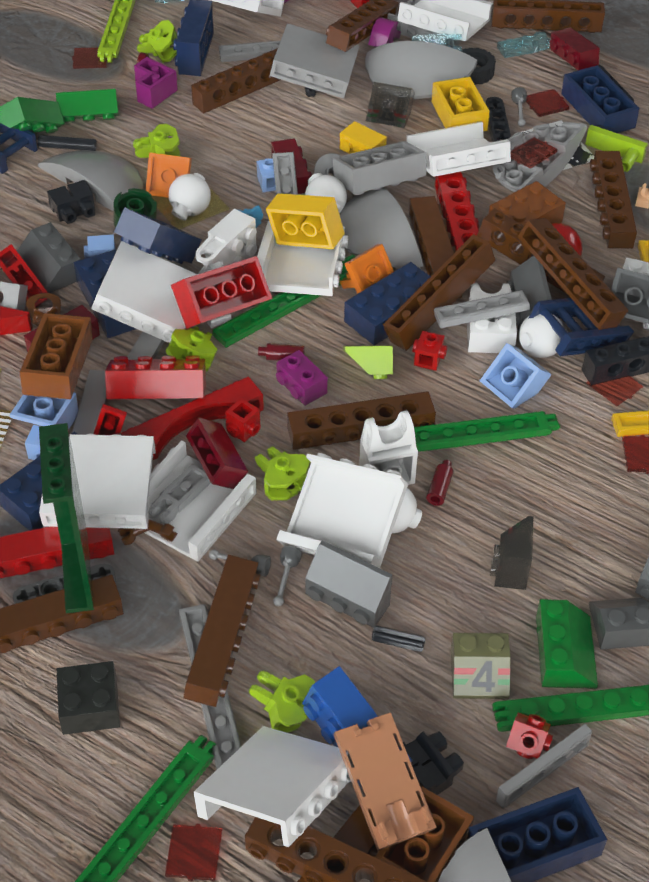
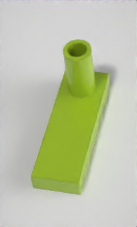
M590 125L588 128L585 143L587 146L602 151H620L621 157H623L624 172H628L635 162H643L648 144Z

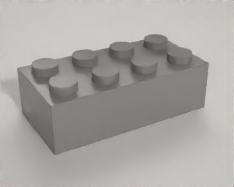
M401 141L334 157V177L338 178L345 188L354 195L364 194L368 190H381L384 186L388 185L397 186L404 181H416L418 178L426 176V152L406 141Z

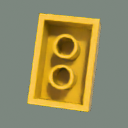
M471 77L433 82L431 102L445 128L482 121L483 131H487L490 111Z
M278 193L266 207L276 243L279 245L334 249L345 234L335 197Z

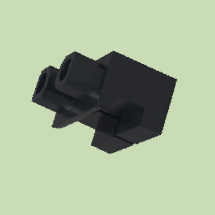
M85 180L69 184L67 188L62 186L47 191L50 208L53 212H56L59 222L65 221L67 224H70L77 220V216L84 215L87 218L95 216L93 194Z
M423 731L414 741L408 744L403 742L407 754L412 759L411 765L420 787L422 786L436 795L452 786L454 776L463 770L464 762L457 753L454 752L446 758L440 753L447 749L448 745L446 738L440 731L429 736Z

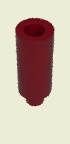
M267 343V347H258V356H266V360L279 361L298 350L304 354L305 346Z
M443 460L442 464L437 465L426 496L427 501L432 505L439 506L444 503L454 472L451 467L452 462L449 460Z

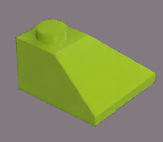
M343 346V351L367 374L373 375V379H387V374H393V346Z

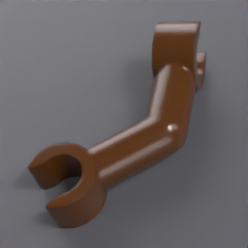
M151 519L148 520V529H118L120 536L129 534L121 539L124 545L132 544L136 536L149 530L160 534L161 537L170 542L178 534L173 531L175 527L167 523L163 525Z

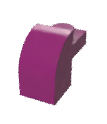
M379 17L373 26L368 45L376 48L384 44L393 43L394 38L399 39L401 31L397 30L398 21Z

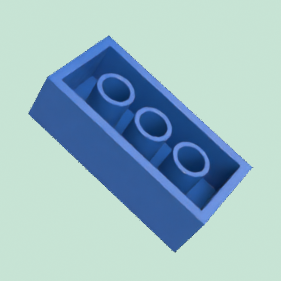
M340 666L315 682L302 702L307 717L311 721H316L321 728V734L325 741L333 744L335 747H338L334 737L336 731L358 724L359 729L368 727V720L378 717Z

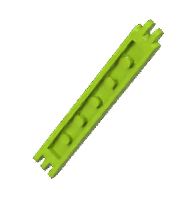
M136 0L114 1L98 49L100 62H105L107 58V62L112 63L113 58L118 57Z

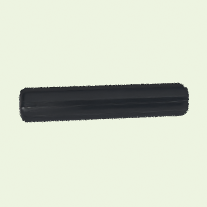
M39 135L37 140L38 146L44 148L92 151L97 149L96 139Z

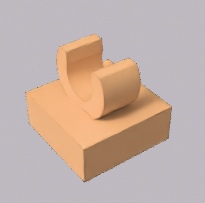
M644 183L642 187H639L635 206L649 209V189L646 188L647 184Z

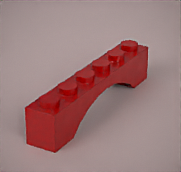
M248 376L205 395L204 398L194 399L185 405L151 418L135 427H131L121 432V435L154 436L156 453L153 454V461L159 458L162 450L175 436L193 426L198 417L206 420L226 419L225 411L241 398L259 408L260 412L263 411V393Z

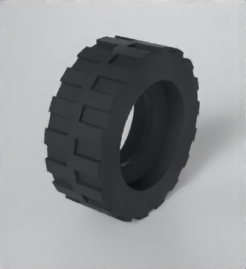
M465 48L461 50V52L477 59V65L481 66L475 67L469 76L474 85L489 82L493 78L496 59L494 55L485 49Z

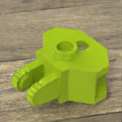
M163 20L154 29H150L149 33L140 35V44L137 45V51L140 53H152L154 56H158L163 63L170 62L177 55V50H174V47L170 48L174 44V39L177 38V32L173 24L169 20Z
M159 124L152 132H148V137H141L133 142L137 158H148L149 153L181 157L176 128L168 124Z
M194 326L193 329L190 328L189 330L175 329L171 335V342L165 352L168 356H175L176 359H185L186 356L192 355L200 356V359H205L206 372H208L218 349L210 341L211 333L207 332V334L199 331V327Z
M272 446L267 449L271 460H268L262 454L255 456L257 465L265 473L264 490L265 495L270 500H288L301 492L310 466V461L304 454H287L285 451L281 453ZM290 485L295 486L294 489H288Z
M267 671L259 672L257 675L258 681L274 692L272 694L255 684L250 687L249 694L266 705L264 710L269 713L271 728L286 733L298 730L302 722L307 718L302 702L315 681L305 674L291 679L283 677L280 680Z

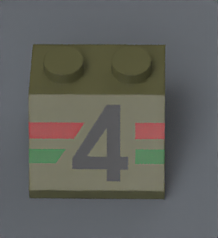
M453 633L450 650L453 698L509 699L510 647L508 633Z

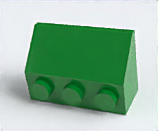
M116 89L56 93V101L59 104L64 123L75 122V119L83 118V121H94L95 117H103V120H113L115 116H119Z
M16 97L0 106V123L9 128L19 129L20 131H46V133L50 134L58 131V128L65 124L57 101Z
M540 599L536 614L542 687L597 689L598 681L590 615L568 600Z

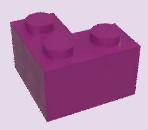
M148 57L134 65L137 101L153 109L178 90L176 70Z

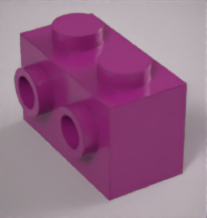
M300 350L277 361V381L284 385L291 395L304 406L327 394L328 377Z

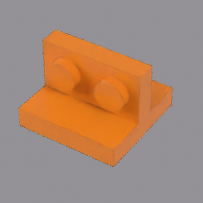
M149 153L145 191L149 192L152 196L169 198L168 193L172 182L181 175L190 174L192 158Z
M377 244L346 262L347 277L340 280L343 289L355 288L358 294L392 274L394 270L383 244Z

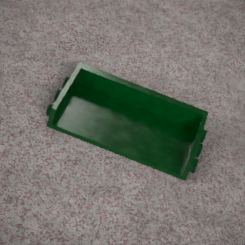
M68 423L39 426L43 504L53 503L62 548L66 614L94 610L88 535Z

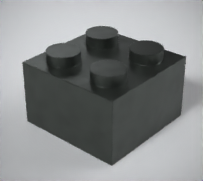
M113 661L56 668L58 718L63 735L120 727L117 678Z

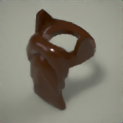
M36 294L31 296L26 302L27 312L30 314L32 323L36 326H39L44 313L61 314V300L55 294ZM41 298H47L52 302L53 307L46 309L35 308V303Z

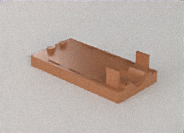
M391 712L368 720V727L359 729L358 724L334 733L336 743L377 851L437 828ZM347 751H348L349 757H350V759H351V762H352V764H353V768L351 767L350 761H349L348 756H347V754H346ZM358 780H359V783H360V785H361V788H362V791H363L365 797L362 796L361 790H360L359 785H358V782H357ZM369 809L376 825L375 827L368 811Z

